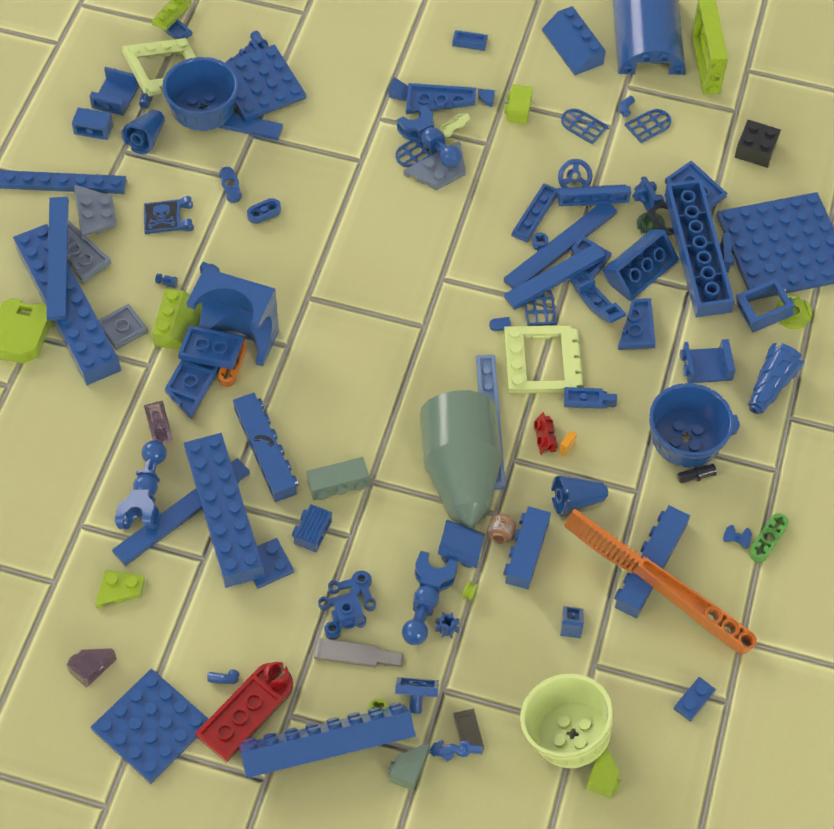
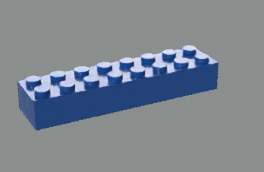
M698 179L668 183L664 196L695 318L731 313L735 301L703 181Z
M222 432L184 442L186 457L225 588L260 579L264 576L263 564Z
M400 702L388 705L389 708L382 710L380 707L369 709L368 713L361 715L359 712L347 715V718L341 720L336 717L326 720L327 723L320 725L317 722L306 725V728L300 730L290 728L285 730V733L279 735L269 733L259 740H255V738L245 739L242 744H239L246 778L416 737L411 712L405 704L401 705Z

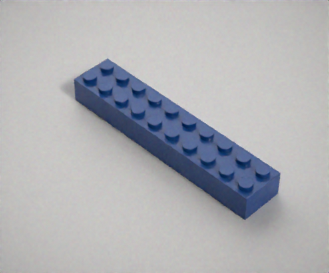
M48 224L13 237L16 249L46 306ZM67 263L66 320H53L87 386L120 372L121 367L119 358Z

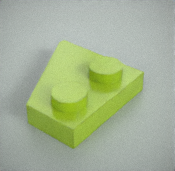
M105 570L95 603L96 608H103V605L112 602L117 604L127 599L132 600L141 597L145 576Z

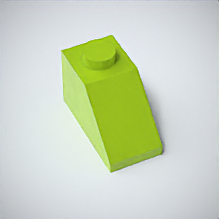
M607 747L601 756L596 759L586 789L611 798L613 791H618L621 780L617 779L620 771Z

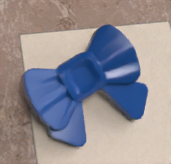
M730 525L726 528L723 542L733 541L747 549L751 542L752 532L749 528H746L741 535L735 532L734 525Z

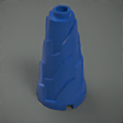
M773 343L768 349L765 362L748 402L749 410L752 413H764L783 388L803 368L805 360L804 358L802 360L799 359L801 354L794 348L783 343L776 347L777 343Z

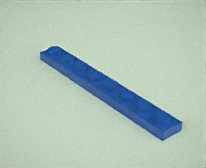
M0 170V189L74 192V185H78L100 193L125 194L127 182L126 176Z

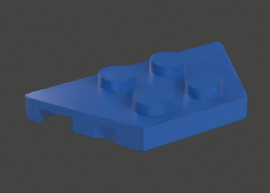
M181 360L165 387V393L192 419L218 374L220 367Z

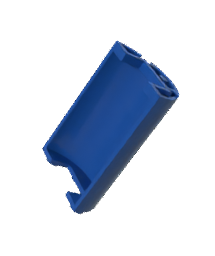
M613 0L618 74H635L637 63H670L669 75H686L679 0Z

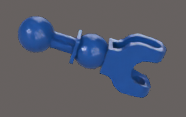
M426 106L418 109L419 118L410 120L403 116L396 120L397 130L405 139L417 140L423 143L426 148L430 149L431 153L438 151L440 153V161L444 166L454 168L460 164L462 160L461 150L454 145L447 146L445 144V135L439 129L434 128V122L432 121L433 112Z
M149 441L142 448L141 454L146 462L144 470L136 471L138 477L133 483L134 490H131L129 496L117 506L115 523L118 529H129L133 520L141 516L143 524L147 529H156L161 513L155 506L156 499L153 495L158 489L160 479L155 471L157 465L162 463L167 455L164 444L159 441Z
M420 551L415 564V577L420 583L413 598V611H415L413 619L407 621L402 628V637L408 644L420 645L427 639L426 617L427 615L432 616L433 609L439 602L440 592L453 585L457 573L458 560L449 559L444 567L434 568L429 564V553Z

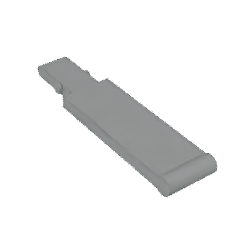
M317 638L314 659L375 668L377 664L402 667L403 654L379 651L378 646Z

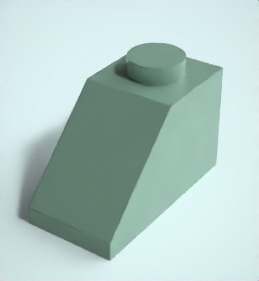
M423 744L398 755L396 761H392L388 769L390 782L414 791L428 757L430 745Z

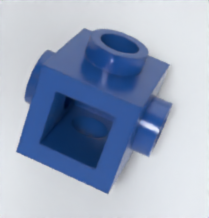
M358 596L341 598L334 602V610L331 611L334 623L338 622L340 629H351L358 624L364 623Z

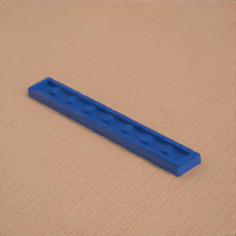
M68 197L49 198L47 321L66 320Z
M611 204L597 205L505 276L504 282L514 289L536 277L569 252L581 236L588 237L615 216L617 209Z
M238 458L231 462L237 483L250 474V470ZM196 488L161 513L156 529H147L144 526L112 549L113 554L124 566L128 565L202 510Z

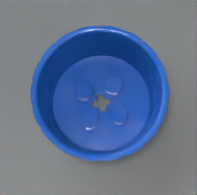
M195 57L179 62L167 72L162 85L166 102L170 106L174 118L181 125L191 130L208 131L216 129L225 124L234 111L235 100L238 94V78L230 66L218 59ZM202 104H204V106H208L205 109V111H202V109L198 108L201 107Z
M682 383L668 387L660 395L658 394L650 408L649 424L653 444L665 460L677 466L695 467L711 461L726 445L733 432L734 417L727 401L716 391L700 384ZM685 433H688L692 440L684 442L681 435L684 436Z

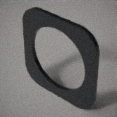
M661 201L649 209L647 215L660 230L664 229L666 234L671 236L674 234L673 228L663 226L655 216L657 209L663 208L668 210L666 202Z

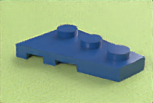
M651 298L632 299L625 327L618 344V350L655 348Z

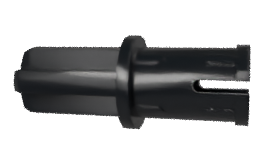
M712 463L702 467L695 466L691 470L679 472L677 477L681 484L694 480L701 481L702 478L716 476L717 470Z

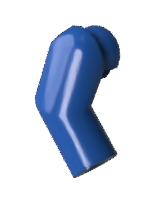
M233 669L228 674L209 672L207 681L217 684H236L239 681L238 677L240 674L237 670Z

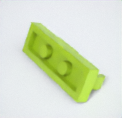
M170 0L152 20V25L167 31L191 5V0Z

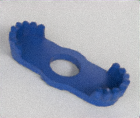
M223 167L220 170L219 177L222 179L221 184L225 189L226 199L231 203H238L242 198L239 180L231 167ZM227 180H234L235 184L227 186L225 182Z

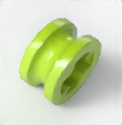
M468 581L461 597H468V600L472 601L479 585H472V582Z
M375 698L369 704V709L375 708L376 705L378 707L383 706L382 709L388 708L387 702L382 698Z

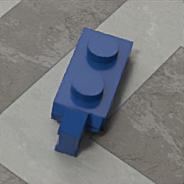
M566 387L564 389V407L602 409L617 405V394H607L606 391L600 388Z

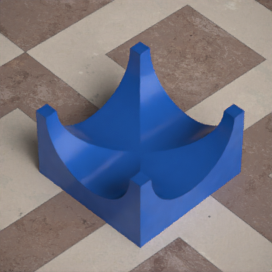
M204 268L186 303L187 308L195 309L202 302V312L198 327L220 332L233 331L246 335L257 347L256 365L264 366L279 333L276 289Z

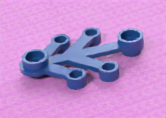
M357 571L353 574L352 579L342 582L330 581L328 583V591L331 594H337L340 590L347 588L352 589L347 594L333 598L321 597L318 600L319 608L323 611L328 610L339 599L357 597L361 591L365 610H375L376 600L371 597L369 586L372 583L371 575L366 571ZM359 578H365V580L362 581V582L359 581L358 579H359ZM336 585L337 588L331 589V586ZM323 601L328 603L325 606L321 605ZM368 602H372L374 605L367 606L366 604ZM363 615L364 623L358 624L356 627L363 628L366 625L365 615ZM332 621L325 625L324 633L328 639L335 640L339 638L341 629L338 622L334 623ZM335 627L336 630L330 631L329 628Z

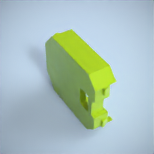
M15 298L2 302L0 306V359L25 363L38 358L52 321H47V306L45 304L35 303L31 305L22 303V300ZM22 310H25V311H30L31 313H26V312H21V311H22Z

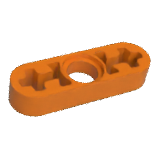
M245 340L234 369L220 367L218 378L219 383L224 387H230L236 382L247 351ZM228 371H230V377L224 379V377L227 376Z

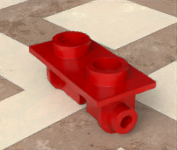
M542 412L534 421V430L536 431L540 455L546 450H549L551 453L556 452L558 448L556 435H549L555 433L553 419L550 416H545L544 412Z

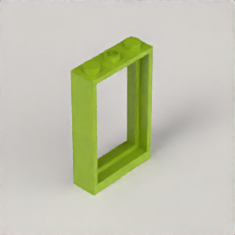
M698 0L691 36L703 94H720L728 55L716 0Z

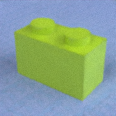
M512 85V90L508 91L507 94L509 104L506 103L504 114H507V121L527 124L533 87Z

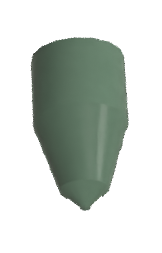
M457 390L439 394L429 399L421 407L420 422L424 464L449 517L473 529L483 517L485 518L489 514L499 468L502 463L497 410L493 399L484 393L471 390Z

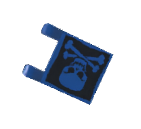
M185 196L178 200L144 203L145 234L176 230L192 231L194 226L191 219H185L180 222V207L192 208L193 202L191 197Z

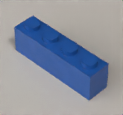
M529 506L526 513L522 512L519 524H522L521 530H516L514 541H517L515 547L511 546L509 553L511 562L510 564L506 563L503 575L506 576V584L529 590L549 525L551 512Z

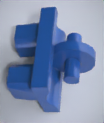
M641 177V182L634 189L633 199L641 201L648 212L653 206L664 201V198L660 194L656 195L657 185L655 182H649L647 177Z

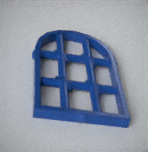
M569 109L561 117V123L565 129L591 144L608 128L607 124L579 109ZM572 112L580 113V116H577ZM566 114H570L577 119L575 121H571L565 118L564 116ZM584 115V116H586L587 118H589V119H591V120H593V121H592V122H587L586 120L582 119L581 117ZM563 120L567 121L571 125L568 127ZM578 121H582L589 126L587 128H583L577 125L576 123ZM596 122L604 128L601 130L593 124ZM572 127H577L583 132L580 134L579 132L572 129ZM590 127L599 131V134L596 136L588 130ZM585 133H586V134H589V135L593 136L594 139L591 140V139L587 138L586 136H584V134H585Z
M653 109L626 122L624 126L640 143H643L666 131L671 125V117L664 110ZM663 114L667 116V119L661 122L656 120L657 117ZM647 115L650 116V119L644 122L639 120ZM652 120L656 122V124L650 128H647L645 126L646 123ZM637 121L638 125L632 128L629 126V124ZM669 121V124L666 127L662 126L663 123ZM642 126L644 131L636 134L634 129ZM658 126L661 128V130L653 134L650 132ZM648 132L649 136L643 139L639 137L640 135Z
M410 140L397 149L396 160L400 165L410 167L435 153L430 154V149H425L423 143H419L417 140ZM415 142L416 146L409 150L406 148V146ZM420 147L422 152L413 156L411 151ZM404 149V153L398 156L399 151ZM424 153L428 155L420 161L417 160V157ZM409 154L410 159L405 162L399 160V158ZM412 160H414V161L416 162V163H413V164H407L408 162H410V161H412Z
M551 290L547 291L551 297H545L544 293L541 297L531 300L533 301V311H528L527 303L525 304L527 326L557 325L554 297ZM537 300H543L544 309H536ZM547 300L552 301L553 310H547ZM553 312L554 321L548 322L547 314ZM534 313L535 322L529 323L528 314ZM538 313H544L545 322H538Z

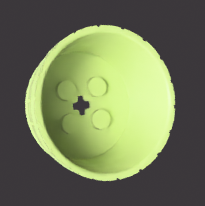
M579 674L556 675L553 678L550 677L542 681L526 697L520 714L521 728L531 746L546 761L563 768L583 767L600 757L609 744L613 722L611 699L606 690L589 677ZM572 729H576V733L579 734L574 739H570V736L567 735Z

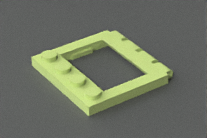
M186 38L122 47V52L143 93H147L148 96L161 95V91L163 93L162 85L164 78L149 80L139 62V58L151 59L155 58L156 55L166 57L172 53L183 54L185 60L196 57Z
M571 325L504 327L508 393H564L566 387H584L578 329H571ZM561 337L565 380L527 381L524 338L551 339Z

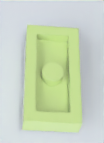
M468 113L457 114L438 129L445 135V138H448L455 129L464 127L466 125L465 122L470 120Z

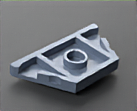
M459 141L454 143L453 145L458 147L462 153L461 143ZM437 152L404 169V175L417 178V182L438 190L466 175L463 153L460 164L454 168L444 166L440 161V153Z
M74 185L81 239H87V235L94 232L99 234L104 230L116 227L112 196Z

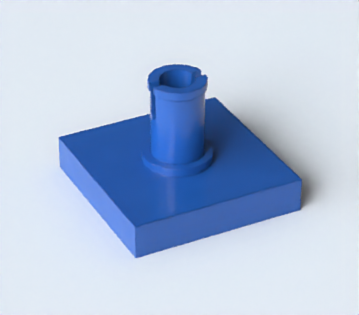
M397 677L395 694L410 695V712L422 713L423 696L438 697L439 680Z

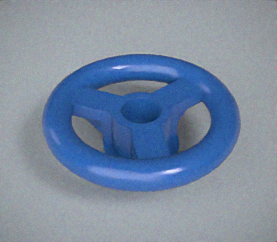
M581 159L566 161L558 172V182L561 188H569L566 184L570 182H579L583 184L582 187H588L593 178L590 166ZM573 165V168L567 171L566 178L563 179L565 169L568 166ZM579 165L586 169L587 181L581 177ZM574 173H577L576 179L572 178Z

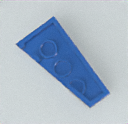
M408 83L406 114L419 113L418 109L426 106L431 111L474 106L476 88Z

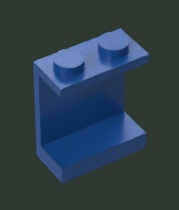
M105 67L106 79L98 93L92 91L89 96L91 107L124 116L139 88V83L133 73Z
M722 339L719 348L690 350L688 342H684L683 349L680 350V360L684 361L683 375L687 377L688 383L733 380L736 370L729 339Z

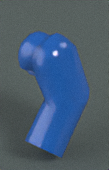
M628 96L618 105L619 113L623 117L631 114L629 106L635 103L633 96Z

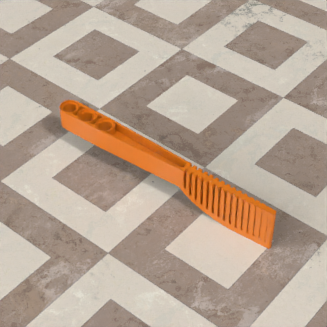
M576 509L572 511L564 527L598 554L619 567L640 576L703 628L737 653L746 654L756 645L757 638L755 634L722 609L645 556L642 559V554L639 553L637 555L636 550L634 552L631 551L632 547L628 549L627 544L623 545V541L619 542L617 537L614 538L613 534L610 535L608 531H604V528H600V525H596L594 521H591ZM708 614L714 617V621L708 618ZM724 626L728 627L731 633L726 632ZM741 639L746 640L747 643H748V646H745V645L742 643Z

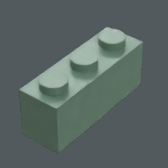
M363 457L306 471L307 482L313 500H323L332 495H343L348 491L362 490L370 486V476Z

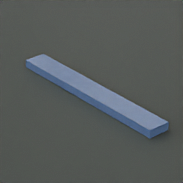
M476 355L478 392L492 398L497 410L502 463L494 490L505 489L495 355Z

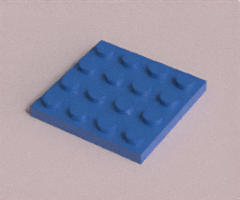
M275 44L226 62L234 70L238 78V94L235 106L245 122L306 99L305 91Z
M151 668L90 728L144 779L152 784L197 739L195 733L209 718Z

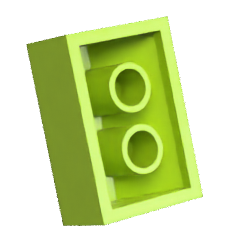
M166 288L152 332L154 346L180 350L189 326L198 327L202 303L198 304L195 309L187 308L186 303L190 297L188 293L182 290Z

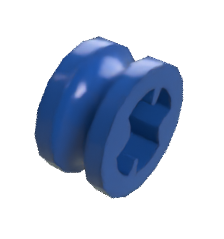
M536 233L532 238V246L535 250L539 251L548 244V236L544 233Z

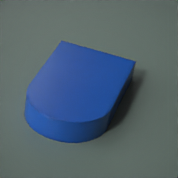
M509 317L492 319L489 324L490 329L493 331H503L504 327L511 326Z

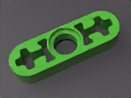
M777 513L770 518L750 549L749 555L753 561L760 563L767 559L788 526V519L785 515ZM778 521L782 522L777 530L773 529ZM764 535H772L774 537V541H766L764 539ZM761 545H762V546L764 547V549H763L762 553H760L759 555H757V554H756V551H759V549L761 548Z

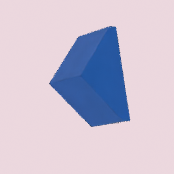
M563 606L560 636L581 638L584 624V609Z

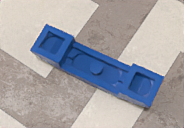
M586 270L570 278L578 295L600 319L612 323L626 316V313L616 302L612 304L595 286V280Z

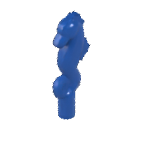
M440 740L438 743L432 744L429 752L434 757H442L448 762L454 757L453 754H457L460 757H467L470 753L482 754L483 746L471 745L469 741L462 740L459 746L447 744L441 747L444 741Z

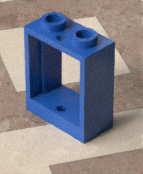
M777 278L736 295L737 307L752 333L793 316L795 304L791 297L788 298L785 286L780 284ZM776 291L784 306L757 317L749 302Z

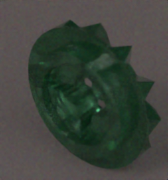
M647 212L641 214L637 219V229L640 230L641 234H646L650 230H660L653 222L652 228L648 227L651 220ZM655 213L658 222L665 226L663 217Z

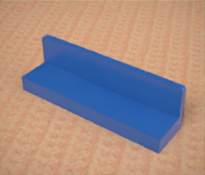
M625 184L557 188L559 207L629 203L631 196V187Z

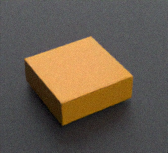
M569 431L560 443V455L565 457L575 444L577 433Z

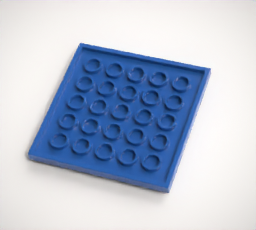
M818 192L717 211L716 217L722 231L731 233V240L734 241V248L731 252L734 255V260L747 290L777 278L780 284L785 286L787 293L834 284V227ZM774 291L758 299L777 296L778 294Z

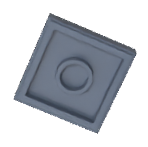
M129 304L98 320L108 340L116 350L148 333V328Z

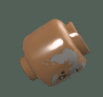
M508 514L496 515L491 519L488 535L493 542L505 544L512 540L516 523Z

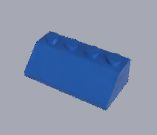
M573 6L558 11L542 28L543 33L574 76L604 65L606 50Z
M664 229L650 230L602 269L610 286L631 301L680 259Z

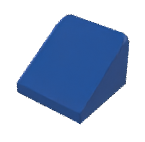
M393 78L389 88V98L406 101L408 85L397 78Z

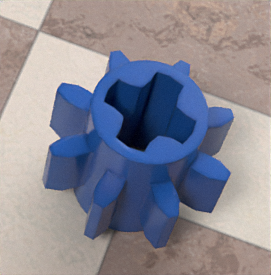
M442 612L441 618L435 619L437 624L435 632L440 631L441 638L444 636L452 638L454 632L459 633V626L457 625L460 619H455L453 612L450 614Z

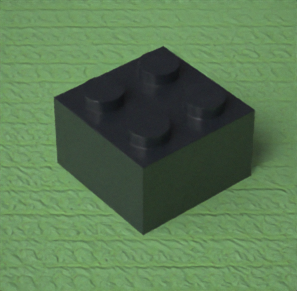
M748 119L738 142L734 158L768 168L781 129Z

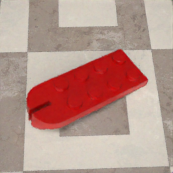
M282 662L266 663L258 667L195 733L196 737L227 763L239 750V744H242L243 740L251 738L291 695L293 678L288 671V667L285 666L284 668ZM284 671V674L276 679Z

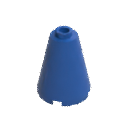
M152 110L126 124L121 131L125 145L129 144L132 147L131 150L138 154H147L151 151L165 122L164 115L158 110Z
M556 476L551 486V491H555V497H552L554 509L557 514L561 515L572 513L574 509L580 510L604 502L606 497H608L607 486L599 481Z

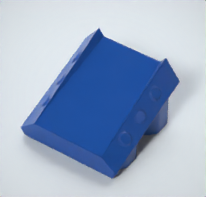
M446 520L438 555H441V559L445 563L449 559L458 560L464 567L477 568L485 533Z

